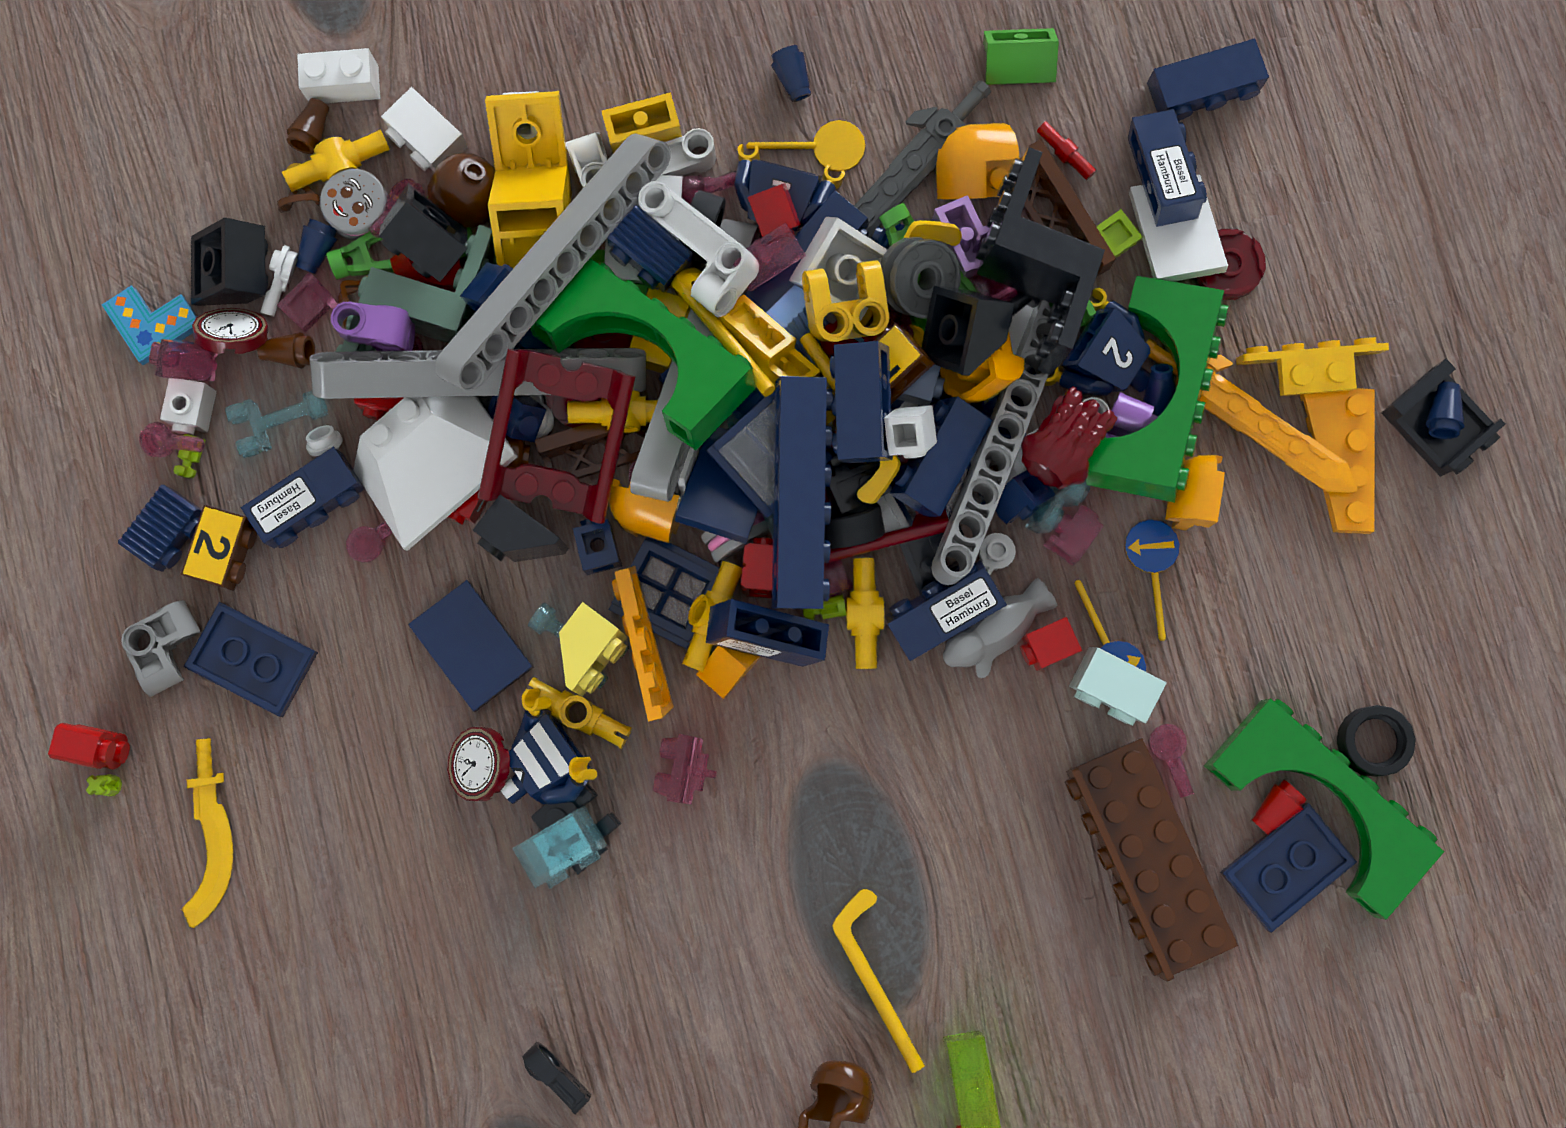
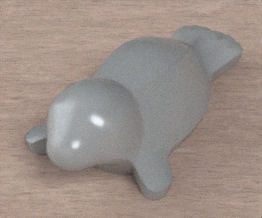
M1037 578L1023 594L1003 597L1007 606L948 639L943 652L944 662L950 667H971L976 665V674L979 678L988 676L993 660L1022 639L1029 630L1036 614L1056 608L1057 602L1055 597L1048 591L1045 583Z

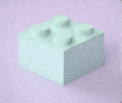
M1089 647L1069 687L1077 690L1074 695L1075 698L1097 708L1102 703L1110 707L1108 715L1133 726L1135 721L1147 722L1167 682L1098 647Z

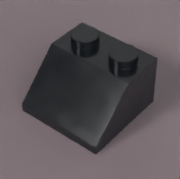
M409 183L380 226L379 237L383 239L381 241L382 244L390 252L397 256L402 253L413 261L412 266L418 273L426 278L433 276L439 282L467 250V228L449 216Z
M225 217L191 236V305L248 304L265 296V291L268 287V276L265 273V257L268 251V242L265 239V226Z
M934 285L921 348L935 363L934 365L969 376L1007 341L1014 303L971 290Z
M502 495L497 497L473 529L481 537L477 544L500 561L505 556L513 562L564 555L569 550L567 545L558 536Z

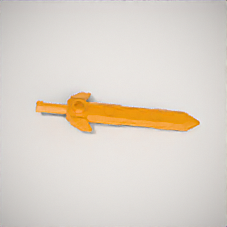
M1149 338L1146 342L1150 346L1148 357L1158 364H1169L1173 367V374L1177 376L1175 379V387L1177 388L1178 372L1172 355ZM1218 355L1217 359L1210 358L1207 368L1213 369L1210 390H1202L1200 397L1201 402H1206V410L1238 432H1242L1325 492L1355 493L1357 491V485L1346 461L1266 409L1259 401L1220 374H1215L1231 367L1233 363L1222 355Z

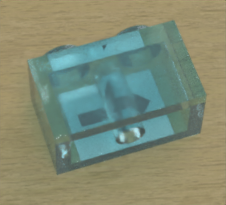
M582 807L512 849L534 888L546 883L550 889L569 878L566 870L577 863L582 870L599 860L601 856L598 851L608 845L586 807Z

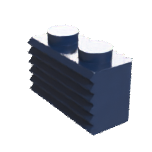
M637 205L633 207L608 236V246L611 248L609 250L610 255L621 265L626 266L629 263L633 268L637 269L639 272L637 277L651 290L658 287L662 292H665L677 273L683 271L693 258L692 251Z
M162 484L154 493V496L150 498L149 502L145 504V508L136 516V520L127 528V532L118 540V544L151 568L164 572L166 568L170 569L177 564L182 556L180 549L188 538L193 539L202 510L174 489Z

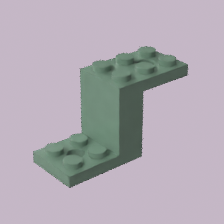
M479 225L476 234L469 237L467 250L465 251L466 256H468L463 269H458L454 278L453 288L456 290L455 293L371 267L368 277L364 276L360 282L358 289L360 299L358 303L375 306L387 305L404 309L408 312L412 323L415 324V333L449 343L475 313L460 295L487 262L497 265L491 228ZM356 315L348 316L346 330L356 328L359 325L360 317ZM344 340L343 345L340 344L335 352L376 351V349L370 345Z

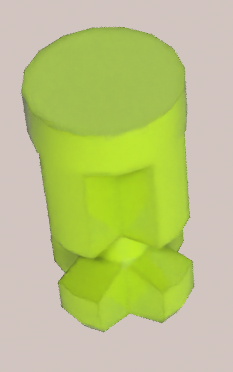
M189 434L183 435L177 456L183 460L182 465H175L174 474L188 479L196 476L197 471L192 469L191 466L192 463L200 462L205 439Z
M843 594L830 597L828 601H823V609H802L804 618L814 620L815 615L819 614L823 620L847 616Z
M113 774L91 775L86 779L89 783L86 792L89 795L115 796L122 787L120 778Z

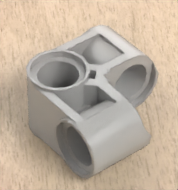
M184 600L162 607L147 618L130 625L122 634V646L134 668L140 686L149 697L184 680L173 658L172 650L177 648L178 644L201 633ZM149 633L151 638L150 644L145 650L140 651L138 640L143 634Z

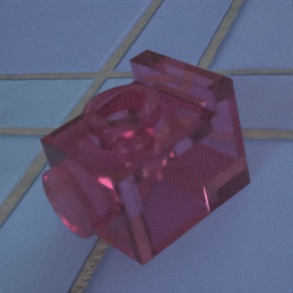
M1081 505L1073 516L1068 513L1065 514L1054 530L1059 536L1056 537L1052 534L1046 540L1044 546L1074 566L1082 558L1104 525L1097 521L1099 516L1094 511Z

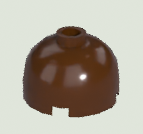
M459 153L448 156L433 171L427 186L428 199L467 228L483 225L490 219L488 201L495 169L486 159L476 154Z

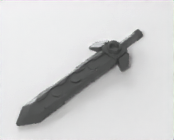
M978 81L973 86L972 91L952 112L948 109L941 108L937 110V107L914 111L906 120V125L924 129L912 139L892 161L882 176L853 205L868 217L869 227L866 230L869 234L867 237L871 239L877 226L880 227L882 225L879 217L901 204L912 190L916 189L936 167L938 149L942 148L947 137L957 130V127L965 126V123L962 121L983 98H986L991 93L986 83Z

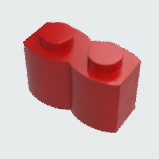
M60 723L54 729L48 755L54 760L96 769L107 768L114 770L127 760L130 744L127 742V736L122 733L81 724Z

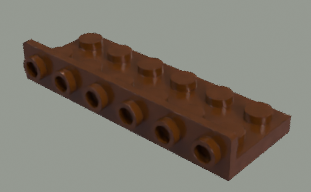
M1143 738L1067 770L1066 772L1069 777L1065 781L1067 790L1073 801L1079 800L1085 812V814L1081 815L1082 823L1090 836L1095 834L1101 847L1096 850L1103 868L1106 871L1111 869L1117 882L1112 885L1113 891L1122 906L1125 904L1128 906L1133 917L1128 920L1129 926L1138 941L1141 939L1144 941L1149 952L1144 955V958L1153 976L1159 974L1161 979L1168 982L1174 979L1173 975L1237 947L1238 944Z

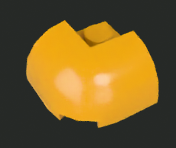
M1006 123L969 124L957 127V130L947 137L942 148L938 149L936 161L937 199H960L967 195L969 199L1000 197L997 196L1004 176L1008 175L1014 159H1020L1018 142L1011 126Z
M1008 332L1007 341L969 376L941 367L940 375L942 378H945L943 385L945 394L952 397L958 396L967 403L985 401L997 395L1021 377L1024 371V358L1013 354L1010 334Z
M1198 455L1185 461L1183 468L1189 469L1185 491L1178 490L1175 503L1168 501L1165 520L1173 521L1172 528L1186 531L1194 525L1209 528L1218 522L1225 472L1217 471V464L1222 462L1223 456Z
M613 480L609 504L612 515L626 532L635 537H638V534L666 543L670 542L672 533H677L680 523L675 522V515L681 502L679 495L674 494L669 502L631 493L630 485L629 488L622 487L619 480Z

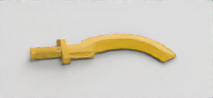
M211 738L196 739L198 778L186 779L187 789L193 788L194 819L200 820L207 850V863L203 880L193 897L182 907L184 916L191 928H195L202 923L218 906L228 887L233 865V842L229 820L223 805L217 803L216 784L224 782V773H217L215 777H212Z

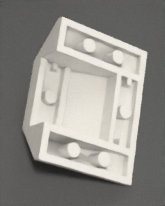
M476 396L404 397L360 435L353 471L402 548L406 551L480 488L493 420ZM506 438L500 465L503 467L508 466L518 457Z

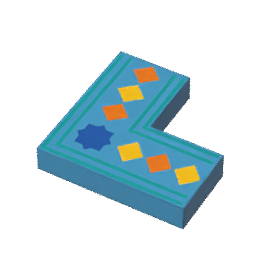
M132 285L102 304V307L128 347L142 365H145L193 333L192 324L198 317L186 298L181 294L154 312H151L137 289Z

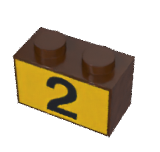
M896 323L892 327L886 328L875 338V341H880L889 346L891 404L935 364L912 336Z
M204 505L181 575L234 591L236 584H240L244 578L246 571L244 560L248 549L254 546L257 538V532L247 517Z

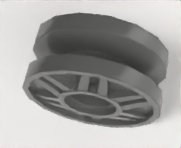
M920 237L902 238L890 246L880 262L884 277L887 305L893 311L921 319L927 318L933 286L959 289L961 283L960 265L955 253L946 244L932 239Z

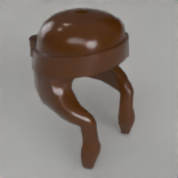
M839 1060L823 1062L813 1073L810 1084L811 1089L817 1093L816 1101L800 1114L798 1128H808L809 1119L830 1122L829 1128H839L842 1121L865 1124L869 1119L874 1101L870 1075L863 1067L851 1062Z

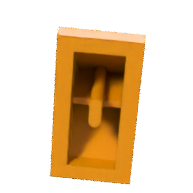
M717 646L708 658L704 671H698L696 675L724 699L761 656Z

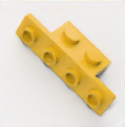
M1376 337L1355 339L1353 340L1354 345L1340 346V340L1319 342L1318 348L1304 349V343L1282 345V351L1269 352L1268 346H1256L1246 348V354L1236 358V365L1277 362L1280 396L1351 391L1357 389L1354 356L1373 355L1388 351L1389 343H1376Z

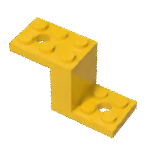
M559 91L486 96L485 105L495 165L488 210L497 265L507 264L514 269L571 203L572 191ZM524 123L531 124L535 127L537 135L534 138L525 139L518 134L517 127Z

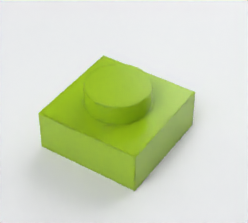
M1122 209L1096 226L1116 258L1142 239V235Z

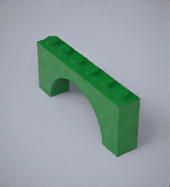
M591 258L530 328L534 337L558 354L580 339L603 333L634 335L658 346L672 359L678 368L675 391L668 404L662 410L667 431L695 451L756 389L753 367L746 358L738 354L734 356L725 350L715 337L711 335L706 337L697 331L687 318L676 317L668 311L667 307L656 298L651 300L642 294L632 281H623L614 274L608 265L603 262L596 263Z
M1136 276L1128 311L1138 316L1142 329L1156 336L1169 350L1176 364L1179 379L1178 385L1167 408L1148 426L1129 435L1104 438L1101 441L1100 445L1088 459L1089 472L1086 485L1174 503L1178 490L1185 491L1189 469L1183 467L1186 456H1194L1198 435H1193L1192 430L1194 423H1202L1206 402L1200 401L1202 390H1210L1213 377V369L1207 368L1210 358L1217 359L1221 337L1216 336L1218 326L1225 327L1229 305L1223 304L1224 290Z
M1271 698L1261 700L1206 762L1204 767L1231 791H1241L1254 779L1275 771L1299 773L1316 780L1328 788L1342 802L1350 814L1359 840L1358 868L1346 893L1374 918L1387 920L1445 852L1436 844L1437 837L1427 828L1421 825L1416 827L1406 818L1409 813L1400 804L1383 798L1378 793L1379 786L1373 780L1363 774L1358 776L1350 769L1351 762L1346 756L1335 749L1330 751L1320 742L1322 736L1314 728L1307 724L1303 726L1292 717L1294 712L1288 705L1279 699H1275V701Z

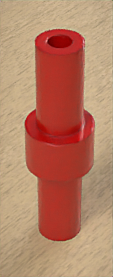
M1047 121L1037 129L1036 132L1055 150L1054 155L1064 164L1068 162L1086 181L1093 176L1096 169L1078 152L1079 147L1069 138L1065 140Z

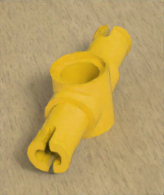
M381 129L353 142L350 139L344 141L342 137H331L316 145L314 148L315 154L310 156L311 160L284 170L282 174L291 192H294L318 180H322V182L328 181L340 171L358 169V167L362 166V161L390 149Z
M633 390L624 433L640 431L641 426H646V423H650L658 400H646V396L640 397V393ZM601 398V401H567L568 423H602V426H607L609 431L613 409L607 399Z
M853 558V591L850 592V597H846L847 630H851V636H855L856 669H876L877 635H880V630H884V599L879 597V591H876L874 558Z
M722 561L711 591L707 590L705 595H699L692 603L688 614V621L693 626L691 632L694 635L682 661L683 665L701 672L704 671L713 647L712 644L706 643L710 607L732 599L742 574V567Z
M536 677L531 679L528 685L541 689L539 697L548 696L551 699V706L547 710L551 711L552 717L562 721L569 728L579 730L589 736L595 734L618 746V748H623L627 740L616 735V733L619 732L629 737L632 727L626 726L603 714L604 709L594 705L582 696L575 695L567 690L561 692L541 682ZM575 703H583L587 709L586 718L580 723H573L569 718V709Z

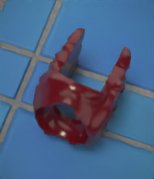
M1073 386L1064 396H1059L1054 401L1050 414L1043 420L1037 432L1024 436L1021 443V461L1030 475L1037 477L1044 485L1058 489L1073 484L1082 485L1088 477V459L1105 438L1107 432L1113 428L1118 417L1111 410H1107L1102 414L1098 413L1100 404L1097 400L1090 399L1082 402V393Z

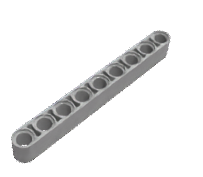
M637 133L631 134L625 139L441 351L435 363V371L439 378L465 391H474L485 382L506 357L507 349L514 348L607 239L609 234L613 232L636 205L642 187L651 181H656L666 170L671 158V151L666 142Z
M724 219L720 228L756 257L761 233L758 225ZM741 258L734 262L732 268H735L740 263ZM690 309L687 319L695 326L696 330L706 337L709 335L713 336L694 311ZM673 361L635 463L630 483L632 494L667 502L671 501L690 449V446L667 431L662 410L671 399L677 384L678 368Z
M1040 299L1039 304L1033 309L1015 354L1024 358V364L1033 367L1036 375L1028 373L1024 368L1021 377L999 394L990 417L993 421L977 449L932 562V574L941 584H956L973 568L1049 375L1037 370L1041 357L1036 355L1040 343L1036 333L1048 335L1052 324L1047 323L1051 307L1049 306L1050 302ZM1011 395L1019 397L1024 407L1014 404ZM998 427L1007 429L1011 439L1001 436ZM985 459L993 460L998 466V472L990 470L986 466ZM972 491L981 493L985 498L986 504H978L972 497ZM959 524H965L970 527L973 537L967 538L963 536L959 531ZM946 557L954 558L958 562L959 572L951 571L947 567Z
M568 348L559 354L553 349H524L559 356L562 366L568 370L578 369L582 362L617 369L625 374L636 377L633 390L642 392L646 389V352L642 349ZM442 350L321 352L309 357L312 394L323 399L498 396L506 357L478 389L465 391L438 377L435 371V363ZM526 381L517 387L514 395H551L539 391L533 383Z

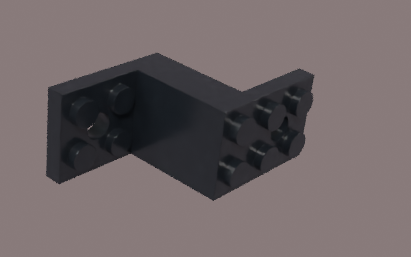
M1028 147L1021 160L1014 159L1008 175H1005L997 193V196H1000L997 206L993 207L986 225L989 231L986 238L983 237L975 256L976 259L981 260L976 274L1053 304L1047 318V323L1052 324L1048 335H1043L1036 351V355L1041 357L1037 370L1051 375L1073 350L1105 249L1021 217L1043 153Z

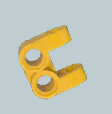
M878 260L857 264L856 278L859 299L831 303L828 278L823 268L803 272L802 286L808 328L816 339L826 342H838L875 336L886 329L889 322V312L883 272ZM864 307L869 308L873 314V321L867 328L861 324L859 319L860 312ZM828 313L834 314L838 321L837 328L833 333H828L823 326V319Z

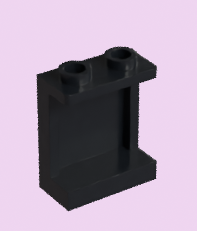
M1447 358L1432 367L1381 412L1440 477L1451 471L1457 475L1466 469L1474 461L1470 455L1478 448L1485 451L1500 438L1497 432L1506 424L1501 418L1493 422L1461 388L1464 428L1460 430V435L1453 439H1440L1429 434L1426 421L1438 384L1442 382L1456 383L1449 376L1456 368Z

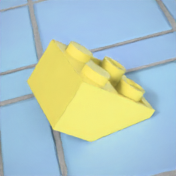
M584 602L580 604L559 632L566 687L582 697L587 691L590 694L593 693L604 678V675L601 674L602 670L609 661L613 664L617 662L627 648V645L624 644L627 636Z

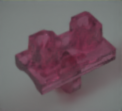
M784 223L763 238L757 239L751 246L746 248L755 256L759 263V272L756 278L748 285V290L753 291L806 256L787 223ZM741 258L734 262L733 265L735 267L740 263Z
M161 339V342L152 343L149 362L156 365L155 375L161 378L215 381V370L217 369L215 360L219 354L204 350L195 342Z
M679 734L678 738L662 739L660 757L672 759L674 763L672 774L657 773L653 785L654 792L666 796L667 801L692 805L694 790L703 791L705 777L716 779L717 771L707 769L709 755L701 753L702 738Z

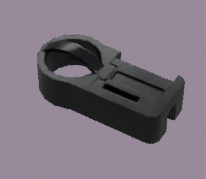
M536 1042L522 1056L529 1075L549 1086L572 1110V1113L576 1115L589 1102L591 1098L590 1092L544 1045Z

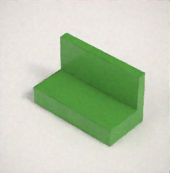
M1054 28L984 31L983 45L986 52L985 83L987 85L1056 82L1059 40Z

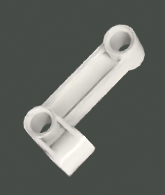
M696 128L688 131L682 137L667 141L666 143L671 151L669 165L661 175L683 176L692 172L700 173L710 170L716 161L714 141L711 134L705 129ZM599 132L566 142L575 173L578 174L582 188L586 186L608 160ZM696 147L707 148L706 152L700 155L691 153Z
M659 181L647 183L642 187L638 196L639 206L642 210L707 261L706 268L692 286L690 296L716 317L726 315L734 307L737 299L748 285L756 278L759 272L758 260L742 244L674 193L665 184ZM741 258L740 263L735 268H732L734 262Z

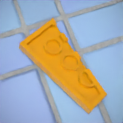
M1357 388L1351 391L1301 394L1300 399L1304 402L1307 414L1305 420L1308 432L1312 434L1314 440L1348 463L1357 485L1355 493L1325 492L1323 490L1333 532L1373 533L1375 389Z
M632 566L615 571L616 579L612 580V586L616 599L622 603L624 612L622 623L625 633L630 639L632 659L637 671L649 722L663 718L674 705L636 567Z

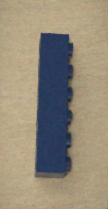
M780 376L775 381L772 608L823 609V601H828L830 595L829 579L824 578V563H829L830 542L829 540H824L825 525H829L831 520L830 502H825V487H830L832 476L831 465L826 464V449H830L832 444L831 426H826V411H831L833 392L832 388H827L826 377Z

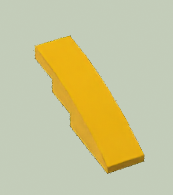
M743 294L737 299L736 304L729 313L718 317L774 385L780 376L820 377L821 370L795 349L796 338L746 295ZM832 410L826 411L827 425L836 418Z

